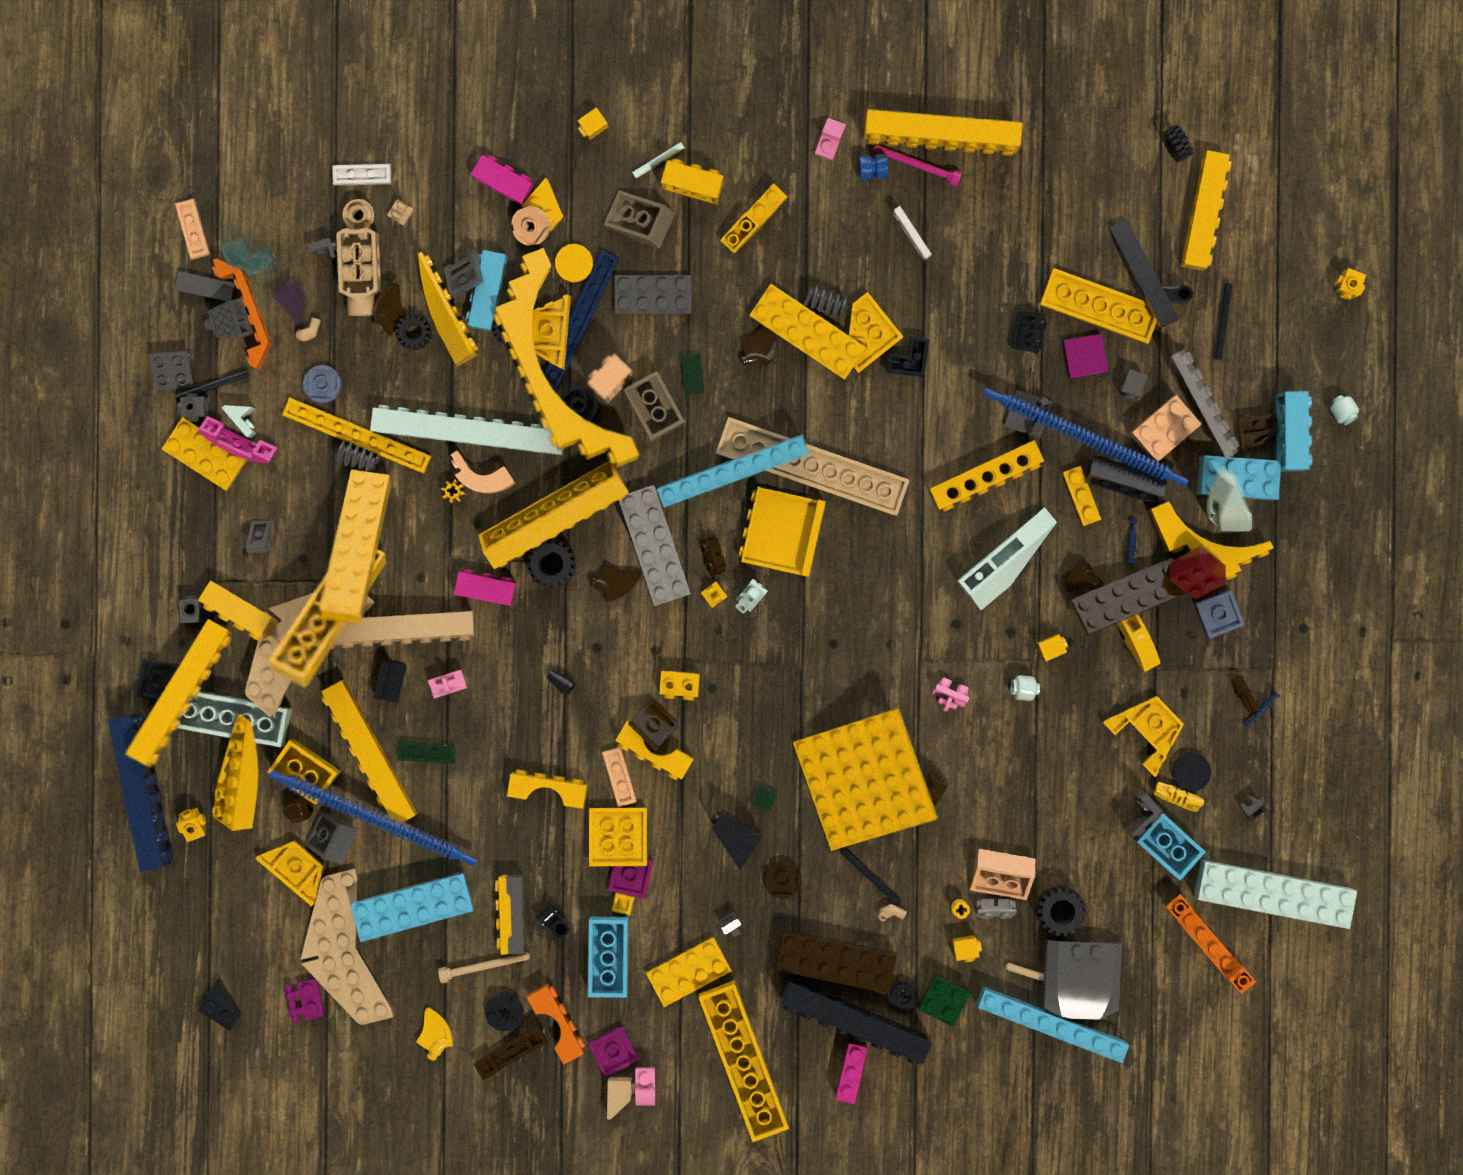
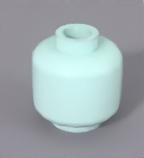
M1340 395L1332 401L1333 405L1330 407V412L1338 423L1347 425L1358 418L1359 408L1352 397Z
M1019 675L1016 676L1015 680L1011 681L1010 693L1016 700L1032 701L1036 695H1039L1040 684L1036 682L1033 676Z

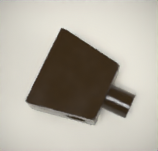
M931 770L925 779V784L935 808L948 787V780Z

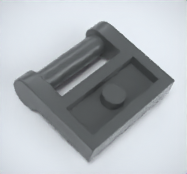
M472 251L464 259L444 267L450 297L456 298L484 282L479 264L480 256L477 251ZM470 264V266H468L467 268H465V269L461 270L460 272L456 273V271H458V270L462 269L463 267H465V266H467V265Z

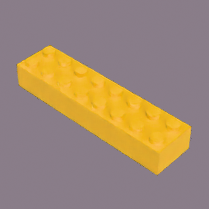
M867 110L864 141H868V144L887 142L889 146H898V143L906 144V147L916 148L917 145H923L926 149L944 147V150L955 151L958 148L970 153L975 152V150H982L984 154L1001 152L1002 155L1012 156L1021 146L1023 123Z
M608 461L482 532L478 536L484 555L494 569L503 567L513 558L520 557L529 549L540 546L543 541L556 537L559 532L572 528L575 523L582 519H588L593 513L607 508L612 502L623 499L629 492L622 475L614 463L611 464Z
M351 470L320 606L323 619L362 623L391 489L389 475Z
M378 549L369 589L386 564L385 553ZM328 572L269 660L272 671L305 688L348 623L323 619L321 616L320 606Z
M735 980L699 993L701 1006L752 1141L755 1142L789 1129L786 1115Z

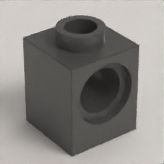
M1131 369L1127 370L1119 393L1129 400L1139 398L1148 375Z
M185 596V600H179L180 623L203 622V603L198 601L197 596ZM190 604L195 606L193 614H190L187 610Z

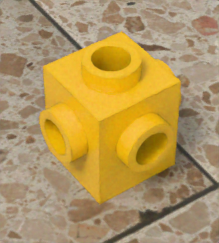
M1347 268L1343 271L1342 275L1338 276L1335 282V286H1337L1335 292L1339 293L1340 297L1346 300L1354 299L1358 295L1361 296L1365 288L1363 283L1366 275Z
M198 808L187 809L179 814V819L176 823L179 833H183L187 842L206 835V818L204 814H200Z

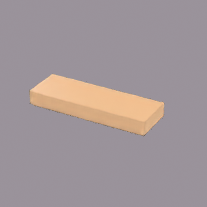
M195 199L176 203L175 206L190 259L194 260L210 255Z
M617 747L603 751L602 754L618 807L637 802L622 749Z

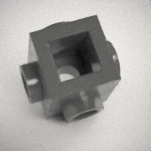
M186 394V397H182L181 402L178 403L179 414L190 422L199 421V418L209 417L208 398L198 397V394Z

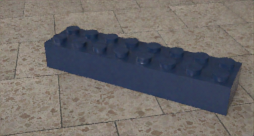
M141 713L109 719L108 724L139 871L142 872L161 868L172 863L173 851L168 845L169 832L164 826L165 813L160 807L162 800L159 791L157 792L156 788L158 783L157 775L153 773L152 765L148 767L126 754L145 723L144 717H141Z

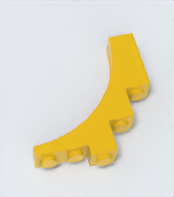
M1170 502L1162 503L1148 510L1166 552L1172 551L1174 554L1183 550V546H1185L1188 553L1201 546L1226 565V580L1237 577L1236 573L1241 571L1239 563L1241 566L1252 562V557L1258 555L1261 558L1270 554L1268 550L1273 549L1271 541L1248 547H1227L1212 543L1189 529L1176 515Z

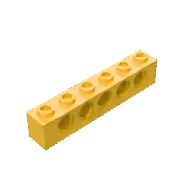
M1034 440L929 489V493L937 510L943 509L945 512L954 508L953 503L960 501L962 504L971 500L970 495L975 493L978 496L988 492V487L995 485L997 488L1005 484V479L1011 476L1014 480L1024 475L1022 471L1028 468L1030 471L1040 468V463L1044 459ZM1019 456L1026 458L1025 466L1018 465L1017 458ZM1001 464H1006L1009 467L1007 474L1000 472L999 467ZM984 472H989L992 476L989 483L984 482L982 479ZM967 480H971L974 483L972 491L965 488L964 484ZM949 488H954L957 491L956 498L951 499L948 497L947 491Z

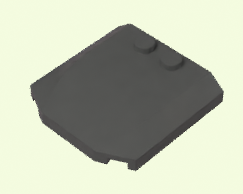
M1046 939L1042 1007L1061 1018L1100 1020L1119 1011L1122 943Z

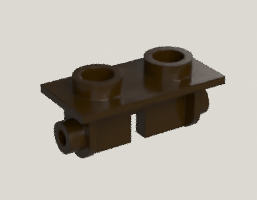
M714 535L701 539L700 550L705 556V566L710 576L726 572L725 568L727 566L723 555L716 556V553L722 551L718 538L716 539Z

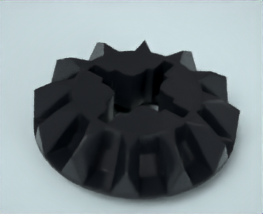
M898 980L890 987L888 1001L896 1010L907 1011L916 1005L918 991L911 982ZM905 988V993L909 997H904L900 1003V996L895 993H901Z

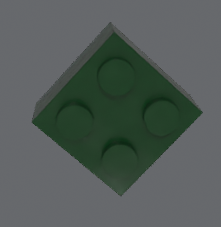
M934 972L917 1007L919 1011L954 1027L971 993L967 988Z

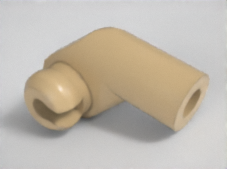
M311 318L309 327L302 330L299 329L296 332V338L300 341H308L315 338L321 320Z
M889 904L878 911V918L881 921H886L887 918L894 915L903 920L907 911Z

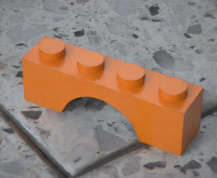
M549 983L529 993L527 999L535 1014L550 1015L558 1022L561 1029V1037L555 1045V1050L563 1065L583 1055L586 1044L582 1037L578 1038L574 1022L568 1020L566 1007L557 1000L558 993L554 986L550 987Z

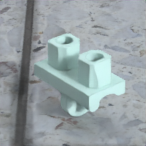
M752 579L737 597L736 601L738 603L735 607L742 613H745L747 610L751 612L768 591L763 589L762 584L756 583Z

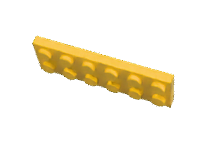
M1055 268L1052 269L1040 305L1145 344H1149L1157 322L1146 301Z
M770 284L749 315L844 380L866 350L865 346L773 284Z

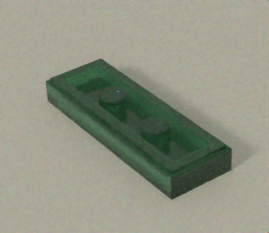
M398 741L397 760L455 764L456 744Z

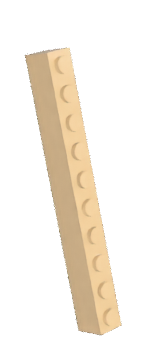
M473 611L362 618L361 624L348 622L331 649H334L336 645H342V648H352L354 644H361L362 647H371L373 643H381L382 646L393 645V642L399 641L401 644H412V641L420 640V643L432 642L431 639H439V642H449L451 638H459V641L470 640V637H474ZM294 622L277 623L278 647Z

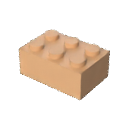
M615 354L612 357L609 355L602 362L603 367L599 371H593L588 377L590 387L607 403L634 377L632 370Z
M1175 395L1130 432L1129 435L1150 460L1154 459L1156 462L1197 429L1201 423L1180 398Z

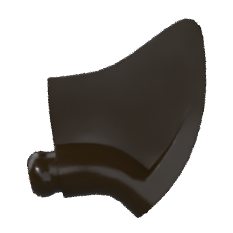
M397 283L392 284L380 295L372 309L371 322L380 324L389 336H392L393 332L395 333V327L397 323H400V319H404L407 316L401 305L400 286Z
M763 326L753 336L741 339L745 356L740 357L743 366L760 363L767 367L772 361L776 352V334Z
M607 564L600 577L593 576L589 584L603 593L605 602L625 596L633 589L641 576V571L619 570Z

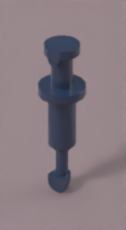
M1132 518V530L1129 533L1128 548H1125V551L1129 552L1128 560H1126L1127 564H1136L1134 553L1138 552L1136 548L1137 533L1135 532L1137 520Z
M1273 690L1267 700L1263 698L1264 702L1254 712V717L1245 723V726L1250 727L1269 707L1273 708L1272 702L1277 697L1280 698V695Z

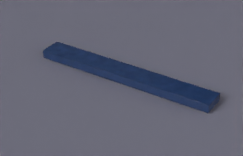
M603 250L569 319L565 368L560 369L549 362L543 374L555 393H557L619 261V258Z

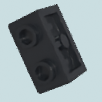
M1018 311L1011 349L1038 354L1043 346L1042 335L1047 327L1046 317L1040 313Z

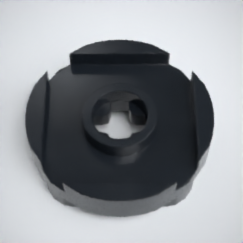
M511 992L497 993L488 1001L485 1008L488 1024L499 1031L515 1029L524 1015L523 1004ZM504 1006L510 1011V1014H506V1016H502V1013L499 1012V1009H503Z

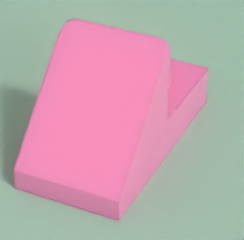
M828 118L815 155L833 161L846 124Z

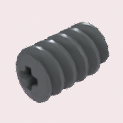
M818 285L813 289L810 288L804 306L806 307L811 303L812 310L818 306V312L825 309V315H828L832 311V318L839 314L840 319L847 302V297L840 301V294L833 298V291L826 295V288H823L820 292L818 291Z
M344 440L337 453V463L341 464L344 461V466L348 467L351 464V469L355 470L358 467V471L374 472L381 454H378L376 458L373 457V451L366 455V448L359 452L358 445L352 449V443L350 442L345 446Z

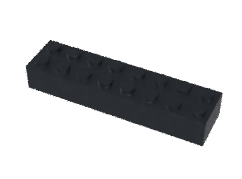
M788 976L779 997L783 1009L789 1012H793V1010L798 1011L800 1016L809 1020L812 1017L818 1020V1023L822 1026L829 1027L831 1025L836 1028L837 1032L844 1035L847 1033L854 1035L853 1038L860 1042L865 1040L871 1042V1046L882 1050V1048L890 1050L889 1053L895 1057L904 1056L908 1062L915 1065L918 1063L924 1064L932 1045L929 1035Z

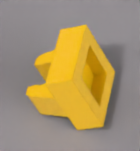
M714 582L701 592L712 608L727 597L717 582Z

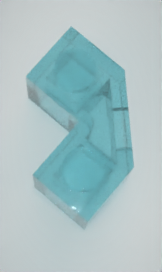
M244 237L220 246L229 266L237 267L252 276L277 265L269 247L252 254Z

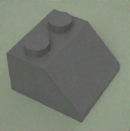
M320 810L304 845L324 860L342 864L358 829L350 823Z

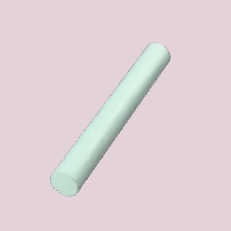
M681 142L633 171L634 177L637 179L685 149Z

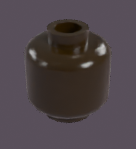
M303 796L289 799L285 803L284 816L292 823L308 820L314 811L313 803Z

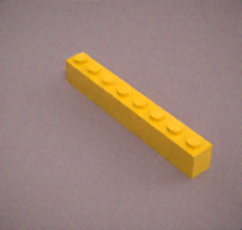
M207 620L126 752L127 755L148 767H151L152 764L154 765L158 761L160 750L169 743V736L172 731L178 728L180 724L179 719L182 714L187 713L191 706L190 701L199 694L201 690L199 686L203 680H207L210 676V668L219 661L221 657L220 652L223 647H227L230 643L231 632L211 620Z
M341 680L321 691L323 694L321 698L326 706L329 705L332 713H330L335 723L338 722L341 727L340 733L343 739H347L351 745L349 746L351 754L354 757L357 756L361 772L363 774L366 773L369 778L367 780L369 787L372 791H376L378 795L376 799L379 805L387 811V814H385L387 815V820L388 817H392L390 821L392 822L393 819H396L395 823L397 824L398 820L403 823L417 815L416 809L346 681Z

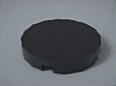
M1186 753L1180 756L1173 764L1172 775L1176 784L1188 791H1197L1205 787L1211 778L1212 772L1206 758L1196 753Z

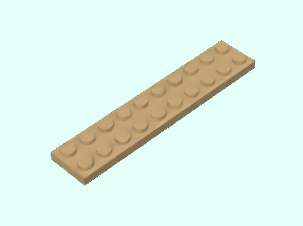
M728 417L716 454L736 459L790 438ZM808 444L809 455L765 470L894 516L898 515L909 483V479Z

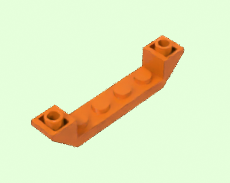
M214 259V266L212 268L216 277L219 276L222 280H227L236 276L234 283L237 289L241 290L243 296L240 298L243 299L244 307H247L250 313L247 314L250 324L254 325L256 332H254L256 341L261 343L259 346L248 349L249 355L246 358L250 366L259 370L264 364L272 342L247 275L241 269L219 259Z
M1181 894L1166 905V908L1240 994H1243L1256 983L1246 969L1237 962L1194 912L1193 908Z

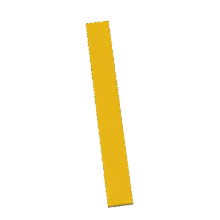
M290 397L282 413L285 417L343 441L345 440L348 443L351 442L360 448H366L377 455L381 454L382 457L425 474L432 457Z

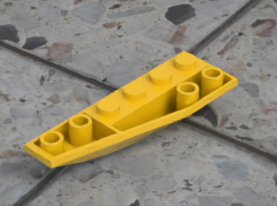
M420 252L418 253L420 275L430 314L452 359L457 366H460L478 356L476 351L479 349L474 339L467 336L470 332L466 324L462 320L459 321L458 317L461 315L456 306H451L449 300L452 298L447 289H442L440 285L442 279L438 272L434 273L430 267L433 265L430 257Z
M237 715L218 777L215 789V802L212 809L213 817L232 831L251 829L253 827L258 790V759L251 721L242 715Z

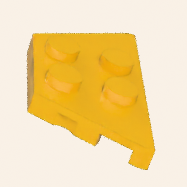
M564 295L562 299L555 302L551 301L542 308L534 309L532 315L531 329L535 354L560 369L565 368L571 296Z
M296 840L255 858L311 907L315 904L324 864Z

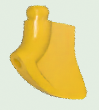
M427 1008L424 1015L423 1030L416 1042L429 1051L427 1058L435 1061L445 1048L453 1047L454 1040L451 1028L446 1020L432 1008Z

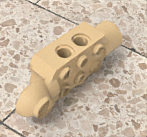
M355 199L347 203L343 209V220L348 228L342 229L337 233L339 292L347 296L348 316H371L375 305L374 296L381 293L379 234L370 229L374 219V211L371 205L365 200ZM361 210L364 214L363 218L356 220L355 214Z

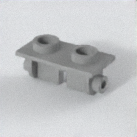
M980 899V901H976V907L980 908L976 916H981L982 919H991L993 916H1000L1001 919H1010L1017 912V909H1012L1016 906L1015 901L1011 899H997L998 906H994V899Z

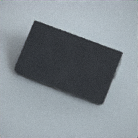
M386 660L382 661L373 698L397 703L400 698L407 666Z

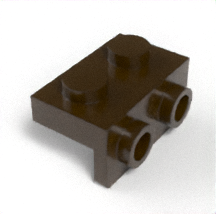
M1084 559L1061 576L1076 598L1105 586L1104 582L1093 572L1092 566L1086 563Z

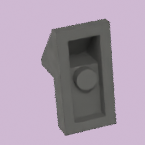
M251 521L246 544L247 553H266L267 550H271V521Z

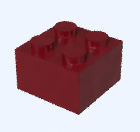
M1199 546L1170 562V580L1194 599H1197L1226 583V565Z

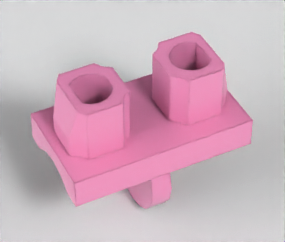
M462 670L428 680L434 699L467 688Z
M942 678L933 689L932 695L939 697L938 703L944 705L943 711L947 712L949 707L956 710L958 705L964 707L969 700L967 696L969 688L964 685H958L956 691L949 689L952 681Z

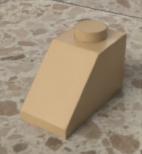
M632 1077L608 1078L607 1119H612L631 1101V1095H635V1083H632Z

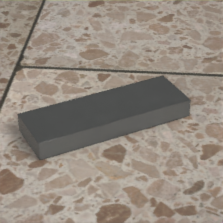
M178 271L175 290L222 301L233 300L236 285L232 282Z

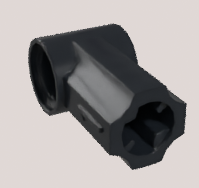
M1187 285L1162 286L1171 304L1184 305L1193 297V290ZM1179 291L1187 292L1188 298L1185 300L1181 299Z

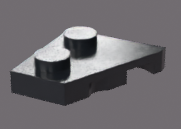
M219 978L198 1011L230 1031L242 1013L233 1003L232 996L226 991L222 984L223 981Z

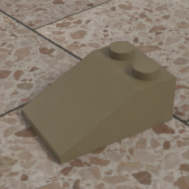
M618 191L603 225L639 242L660 249L675 213L666 205Z

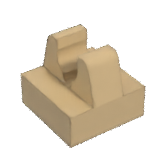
M397 199L387 216L405 226L414 209Z

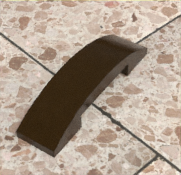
M537 1026L495 1049L473 1065L484 1081L502 1068L528 1053L536 1051L549 1042L541 1028Z

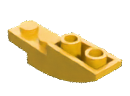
M773 183L720 241L735 253L763 226L788 196Z
M1139 614L1117 623L1125 637V644L1144 673L1160 664L1153 641Z

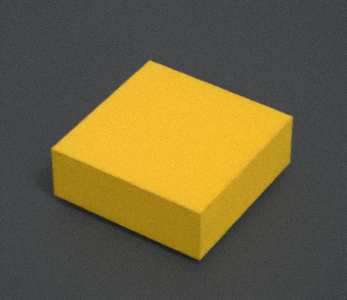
M616 893L612 912L630 915L635 896Z

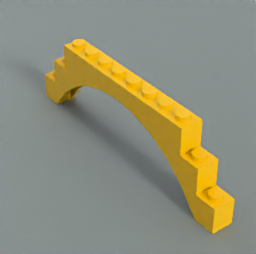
M544 248L522 256L520 268L525 276L509 282L507 294L510 300L513 301L495 307L493 318L496 325H500L503 332H501L504 342H508L511 348L509 349L511 358L513 360L516 359L519 365L517 366V371L520 377L525 378V388L529 395L532 394L535 400L533 401V406L536 412L540 411L542 418L540 420L544 429H548L550 433L548 437L553 447L556 446L559 451L579 442V451L581 455L586 456V459L608 451V459L611 464L614 463L616 468L637 460L639 453L631 437L606 431L584 420L565 405L552 390L543 375L534 351L531 328L536 298L550 272L551 263Z

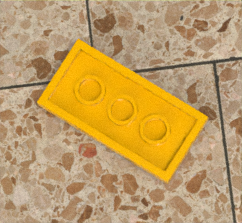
M182 417L162 447V450L228 491L247 460L219 448L198 432L199 427Z
M713 936L646 972V975L661 1003L666 1007L732 970Z

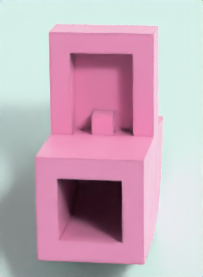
M655 1068L635 1069L636 1106H655Z

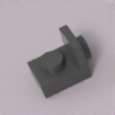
M330 238L307 244L310 253L319 256L327 253L326 250L329 249L331 258L337 259L336 241L333 242Z

